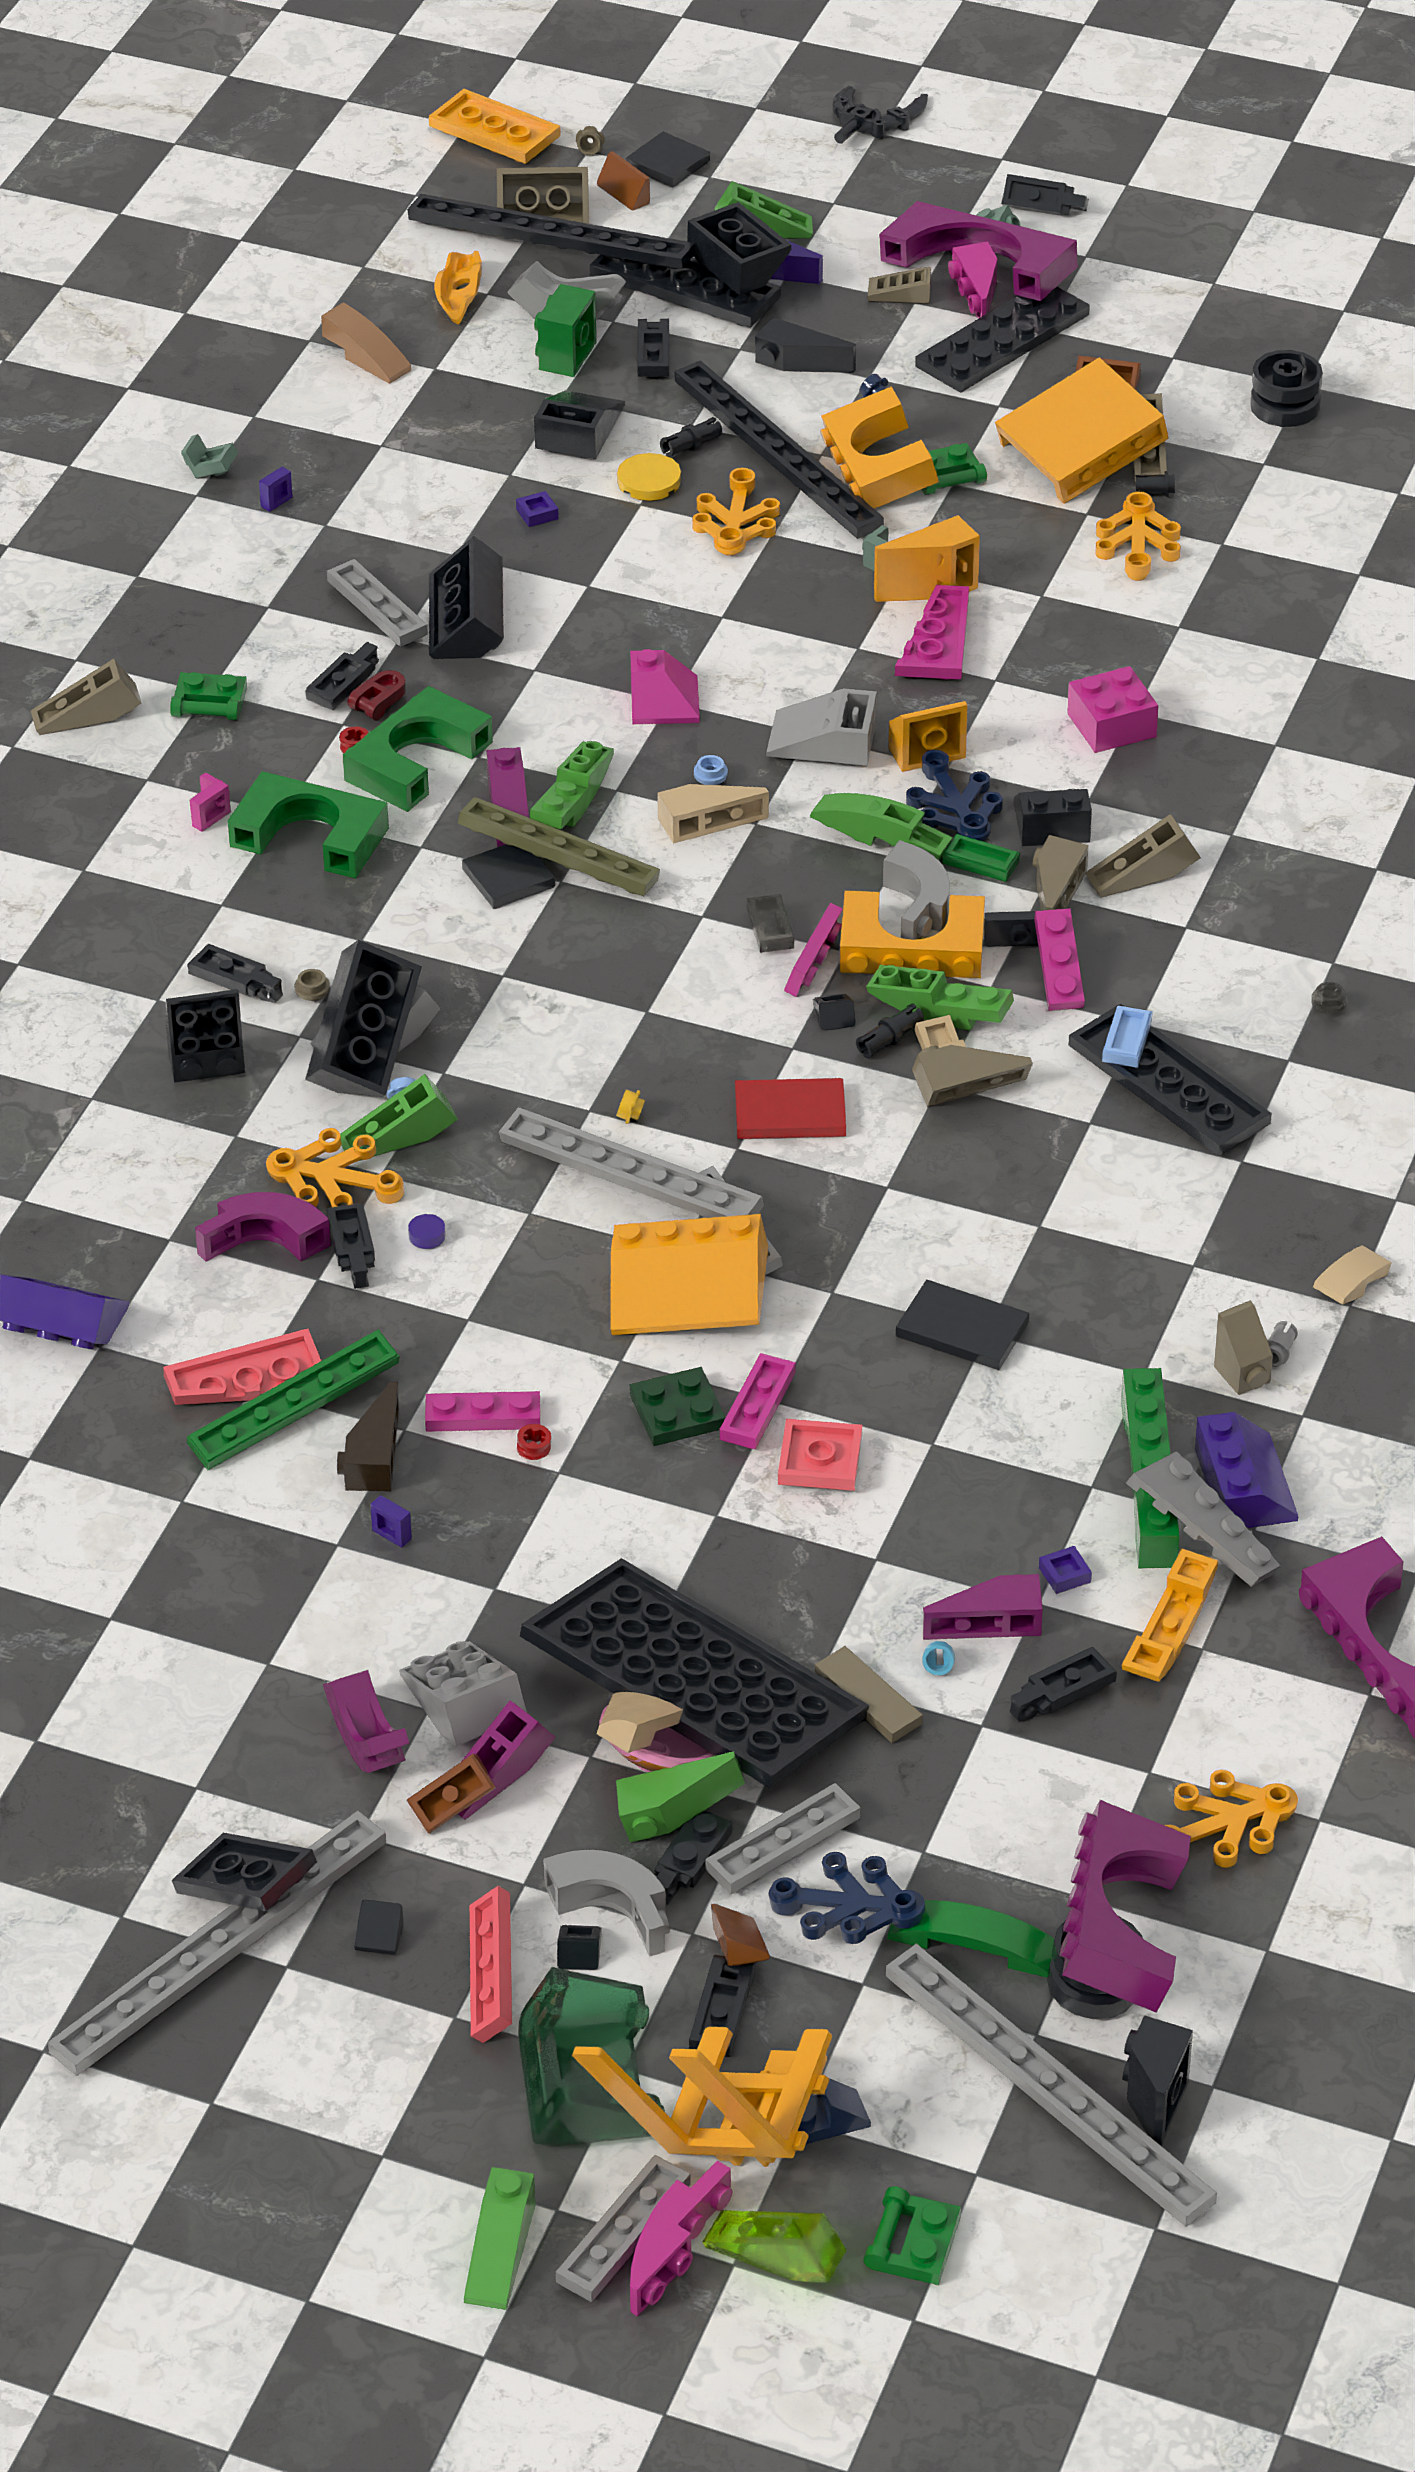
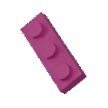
M832 903L829 904L794 965L784 988L785 992L796 997L803 985L810 987L818 971V968L814 966L815 963L823 964L831 947L827 945V942L829 941L834 944L842 929V924L838 923V919L843 908Z
M1071 909L1035 911L1034 919L1048 1011L1084 1008L1085 999Z
M763 1353L759 1354L720 1428V1440L756 1450L796 1373V1362Z
M540 1391L426 1394V1432L519 1430L528 1424H540Z

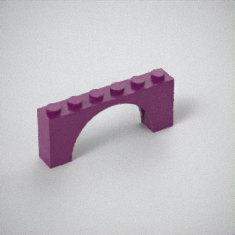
M916 201L879 234L881 261L903 267H909L926 256L950 251L953 247L988 241L994 253L1003 255L1016 263L1013 266L1014 294L1042 301L1078 267L1077 240L919 201Z
M1381 1536L1302 1569L1299 1597L1304 1607L1308 1610L1311 1609L1321 1621L1324 1631L1328 1635H1333L1342 1646L1345 1656L1350 1661H1354L1363 1671L1369 1685L1376 1687L1383 1695L1390 1710L1394 1714L1398 1713L1408 1725L1409 1731L1415 1739V1666L1399 1660L1385 1650L1375 1639L1367 1623V1617L1377 1603L1390 1593L1401 1588L1404 1561Z
M1099 1800L1093 1814L1085 1813L1078 1830V1835L1082 1837L1075 1851L1074 1859H1077L1078 1862L1071 1876V1883L1075 1885L1067 1902V1907H1070L1071 1910L1064 1924L1063 1931L1067 1932V1935L1060 1949V1956L1065 1958L1062 1975L1157 2013L1173 1983L1176 1956L1155 1947L1130 1929L1110 1906L1102 1885L1116 1881H1139L1172 1890L1188 1861L1191 1836Z

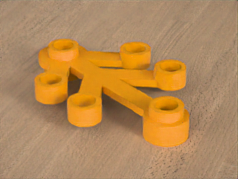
M737 468L730 472L729 484L730 489L733 491L730 511L716 501V497L713 494L702 493L697 496V510L700 513L693 515L692 529L697 533H708L714 538L715 549L725 555H735L743 551L746 547V541L757 536L771 538L776 534V521L772 518L780 515V502L777 499H763L760 504L744 511L746 497L755 488V473L748 468ZM709 513H712L727 526L721 528L714 523ZM760 518L757 524L743 530L740 529L741 526Z
M1133 492L1127 496L1123 503V509L1107 519H1101L1096 523V536L1100 540L1096 542L1095 555L1103 560L1111 559L1115 555V548L1132 539L1131 553H1128L1125 557L1124 570L1130 579L1135 581L1144 580L1151 571V557L1145 553V540L1161 550L1160 556L1163 560L1168 562L1177 561L1180 558L1181 546L1175 541L1180 539L1181 526L1179 523L1170 521L1155 511V504L1149 494ZM1132 519L1131 525L1115 533L1116 527ZM1145 520L1160 528L1161 534L1145 525Z
M326 1128L319 1133V1140L298 1150L291 1148L277 1149L266 1160L267 1171L271 1177L278 1182L288 1183L297 1198L302 1199L304 1196H312L311 1199L304 1201L315 1207L319 1203L317 1189L311 1185H306L301 1175L315 1178L329 1199L331 1207H338L337 1205L343 1202L347 1203V1205L353 1204L351 1195L342 1192L336 1182L373 1189L377 1199L385 1204L396 1203L404 1195L403 1179L392 1170H385L379 1173V1175L344 1168L361 1159H370L376 1154L375 1140L370 1135L356 1137L353 1147L320 1163L310 1162L309 1160L325 1152L333 1153L338 1151L342 1145L340 1132L335 1128ZM330 1138L335 1139L333 1142H325ZM364 1145L370 1146L367 1149H360Z
M1216 1770L1210 1776L1209 1789L1211 1793L1217 1797L1233 1796L1249 1801V1803L1237 1805L1199 1795V1790L1195 1785L1182 1783L1174 1790L1175 1806L1183 1811L1196 1810L1214 1816L1182 1828L1175 1825L1164 1826L1191 1836L1190 1842L1226 1829L1223 1840L1216 1842L1214 1845L1213 1861L1220 1867L1228 1868L1234 1866L1237 1862L1238 1846L1248 1821L1263 1815L1260 1826L1254 1827L1250 1831L1249 1847L1258 1854L1269 1853L1274 1846V1832L1278 1822L1287 1820L1295 1812L1298 1797L1292 1788L1284 1784L1273 1783L1259 1788L1236 1782L1234 1775L1227 1770ZM1218 1782H1224V1783H1227V1784H1226V1785H1220V1784H1217V1783H1218ZM1187 1795L1191 1798H1183L1181 1796ZM1263 1838L1267 1841L1261 1842L1256 1839ZM1221 1852H1228L1230 1855H1223Z

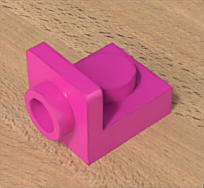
M208 773L200 776L201 792L189 800L192 826L201 832L231 812L229 786Z

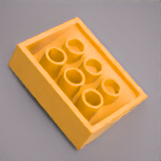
M761 1214L614 1225L611 1245L612 1335L759 1325L769 1247Z

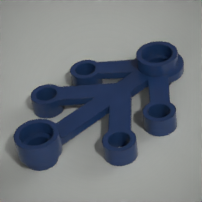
M930 750L924 753L922 756V772L927 779L936 781L944 796L927 792L921 787H911L906 791V805L916 809L923 808L921 811L925 812L922 823L935 829L938 825L956 830L959 835L979 841L988 838L991 833V824L988 822L992 814H997L1003 809L1002 795L997 792H987L990 788V776L982 771L973 772L969 777L968 785L960 794L948 774L949 756L947 753L941 750ZM980 793H985L982 797V805L978 811H971L970 807ZM932 807L956 813L957 817L939 813L937 809Z
M840 1852L826 1854L822 1859L824 1875L834 1880L844 1892L801 1888L793 1879L782 1877L773 1882L768 1893L771 1908L779 1915H792L799 1911L803 1904L835 1908L825 1914L816 1911L804 1914L800 1920L802 1934L807 1939L816 1940L823 1937L826 1931L840 1925L842 1939L848 1944H858L867 1935L890 1923L898 1928H911L922 1920L926 1908L924 1898L920 1893L899 1888L888 1875L886 1861L880 1856H870L861 1864L864 1880L875 1884L884 1896L869 1895L850 1873L846 1856ZM865 1911L876 1912L864 1920L858 1916Z

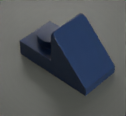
M830 2079L824 2094L810 2096L798 2131H805L808 2134L806 2144L869 2128L871 2127V2121L857 2089Z

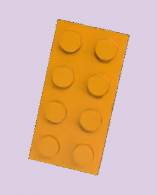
M467 89L461 90L429 115L430 127L524 164L561 136L560 125Z

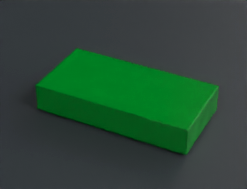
M959 834L955 835L943 853V864L1007 882L1020 862V852Z

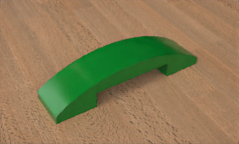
M924 1900L925 1912L922 1920L917 1925L911 1928H898L891 1923L887 1934L888 1940L913 1946L917 1944L925 1949L928 1948L932 1939L1007 1957L1008 1969L1048 1978L1054 1944L1052 1936L1012 1916L980 1906L939 1900Z

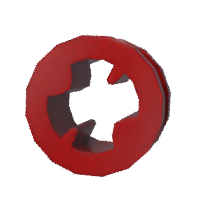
M358 726L342 730L339 735L341 752L344 754L347 749L363 739L369 733L368 730Z
M540 1424L523 1426L517 1434V1452L521 1457L529 1460L544 1458L551 1450V1432Z

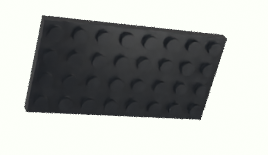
M622 1558L521 1624V1638L613 1694L617 1692L647 1694L683 1709L679 1723L669 1728L715 1756L734 1751L741 1771L768 1788L774 1786L867 1718V1711L869 1710L867 1703Z

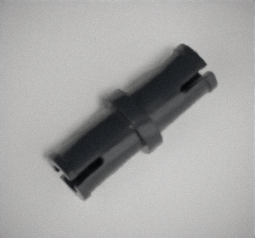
M715 417L709 418L707 421L695 426L692 424L682 427L680 432L660 440L661 451L663 454L666 453L667 457H672L687 449L695 450L701 446V443L720 437L722 435V426L719 421H716Z
M911 1003L891 1018L884 1017L881 1019L877 1027L856 1039V1046L859 1052L863 1053L865 1050H868L863 1056L870 1058L888 1044L894 1045L900 1042L902 1035L915 1028L916 1023L924 1021V1015L920 1008L916 1009L917 1005Z

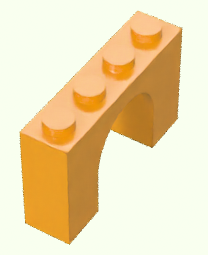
M892 386L821 415L825 427L820 430L826 447H830L835 464L837 466L840 465L839 467L846 484L850 483L849 486L854 495H859L874 509L939 482L932 457L922 440L884 455L868 456L862 454L871 444L909 428L902 404Z
M845 891L840 941L841 973L875 974L880 965H894L896 967L944 971L946 977L981 978L985 896L950 895L948 922L944 929L934 936L911 940L896 937L888 933L880 925V892Z

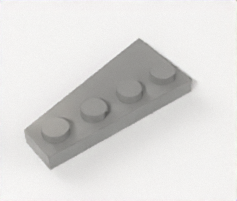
M1177 1451L1135 1472L1126 1482L1136 1492L1141 1487L1156 1499L1152 1505L1165 1515L1169 1510L1185 1523L1186 1527L1183 1531L1194 1540L1205 1541L1213 1546L1212 1555L1251 1587L1272 1576L1281 1566L1271 1555L1268 1548L1255 1538L1245 1527L1244 1522L1225 1505L1217 1492L1205 1483L1195 1472L1192 1465Z

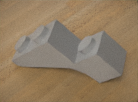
M536 261L518 277L507 293L531 317L535 318L537 313L542 312L546 306L549 295H553L560 284L593 290L596 294L597 320L604 312L603 307L612 308L622 297L619 291L626 281L617 274L566 279L551 273Z

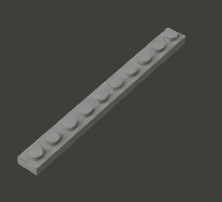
M356 1811L308 1847V1849L313 1850L317 1863L304 1875L300 1882L294 1884L282 1895L273 1907L267 1911L230 1905L48 2041L49 2053L73 2074L78 2076L386 1844V1832L362 1813Z
M915 1944L886 1965V1977L1185 2227L1216 2204L1217 2192L919 1945Z

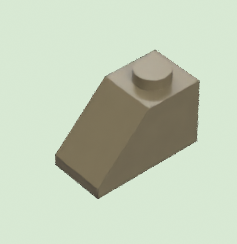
M1249 1300L1218 1313L1215 1369L1238 1395L1252 1389H1258L1264 1384L1271 1381L1273 1355L1255 1305Z

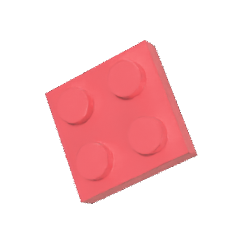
M786 1419L778 1469V1485L855 1491L862 1441V1425Z

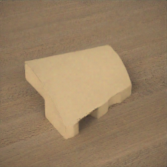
M617 1692L612 1694L596 1734L625 1752L630 1753L651 1746L656 1731L678 1724L683 1709L647 1694Z

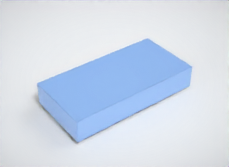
M1117 1006L1104 1046L1102 1062L1138 1068L1151 1026L1153 1011Z

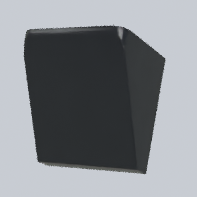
M846 993L815 997L813 999L816 1016L822 1030L855 1026L854 1001Z
M362 1900L354 1945L355 1950L396 1955L404 1924L402 1905L399 1903Z
M581 1925L560 1926L557 1939L558 1968L597 1970L600 1958L602 1928L600 1926Z

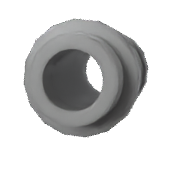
M1287 1321L1278 1322L1270 1338L1267 1340L1273 1355L1272 1367H1277L1287 1362L1290 1356L1289 1349L1298 1336L1297 1328L1292 1323L1286 1333L1283 1332L1288 1323Z

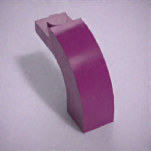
M275 1192L246 1193L217 1203L218 1215L195 1227L197 1254L205 1262L239 1244L254 1240L278 1243L288 1249L300 1262L331 1246L329 1219L319 1209L300 1198Z
M368 1670L323 1684L341 1737L353 1760L362 1771L370 1773L406 1761L402 1750L403 1745L409 1744L405 1728L393 1729L388 1723L378 1702Z

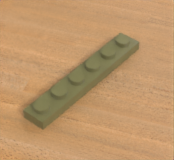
M474 797L459 812L458 824L468 827L476 833H483L501 840L504 844L514 845L531 852L537 857L547 858L562 864L568 869L590 875L598 881L608 882L623 888L629 893L644 897L658 881L659 868L480 798Z

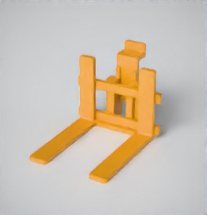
M707 2027L704 2030L697 2050L672 2049L669 2059L686 2075L671 2118L602 2048L575 2047L572 2056L669 2154L714 2155L719 2161H730L734 2166H739L744 2156L755 2157L764 2167H768L770 2163L775 2162L776 2158H794L796 2151L804 2150L808 2134L805 2131H798L811 2094H824L830 2080L826 2075H822L827 2061L826 2053L832 2039V2034L827 2029H806L803 2032L797 2051L771 2050L766 2066L760 2073L720 2072L719 2069L733 2033L727 2027ZM708 2099L724 2114L720 2128H697Z

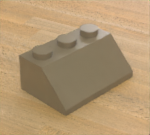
M588 167L497 168V207L589 224Z

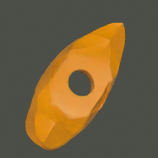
M474 251L469 255L458 252L449 253L445 268L439 271L435 278L434 290L437 300L452 322L458 325L479 290L482 277V260L479 251ZM469 283L466 287L456 290L460 285Z

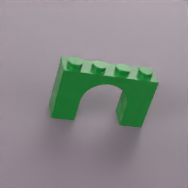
M428 686L418 695L412 697L398 711L392 713L378 727L371 730L353 747L347 749L343 754L344 781L408 812L429 795L428 768L397 752L406 746L416 743H435L472 760L493 743L492 716Z
M261 771L228 819L229 844L232 848L261 855L277 831L283 826L300 820L322 821L334 827L322 844L324 871L356 879L389 829L388 803Z

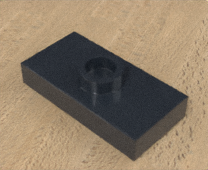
M1035 911L985 913V947L1038 946L1034 919Z

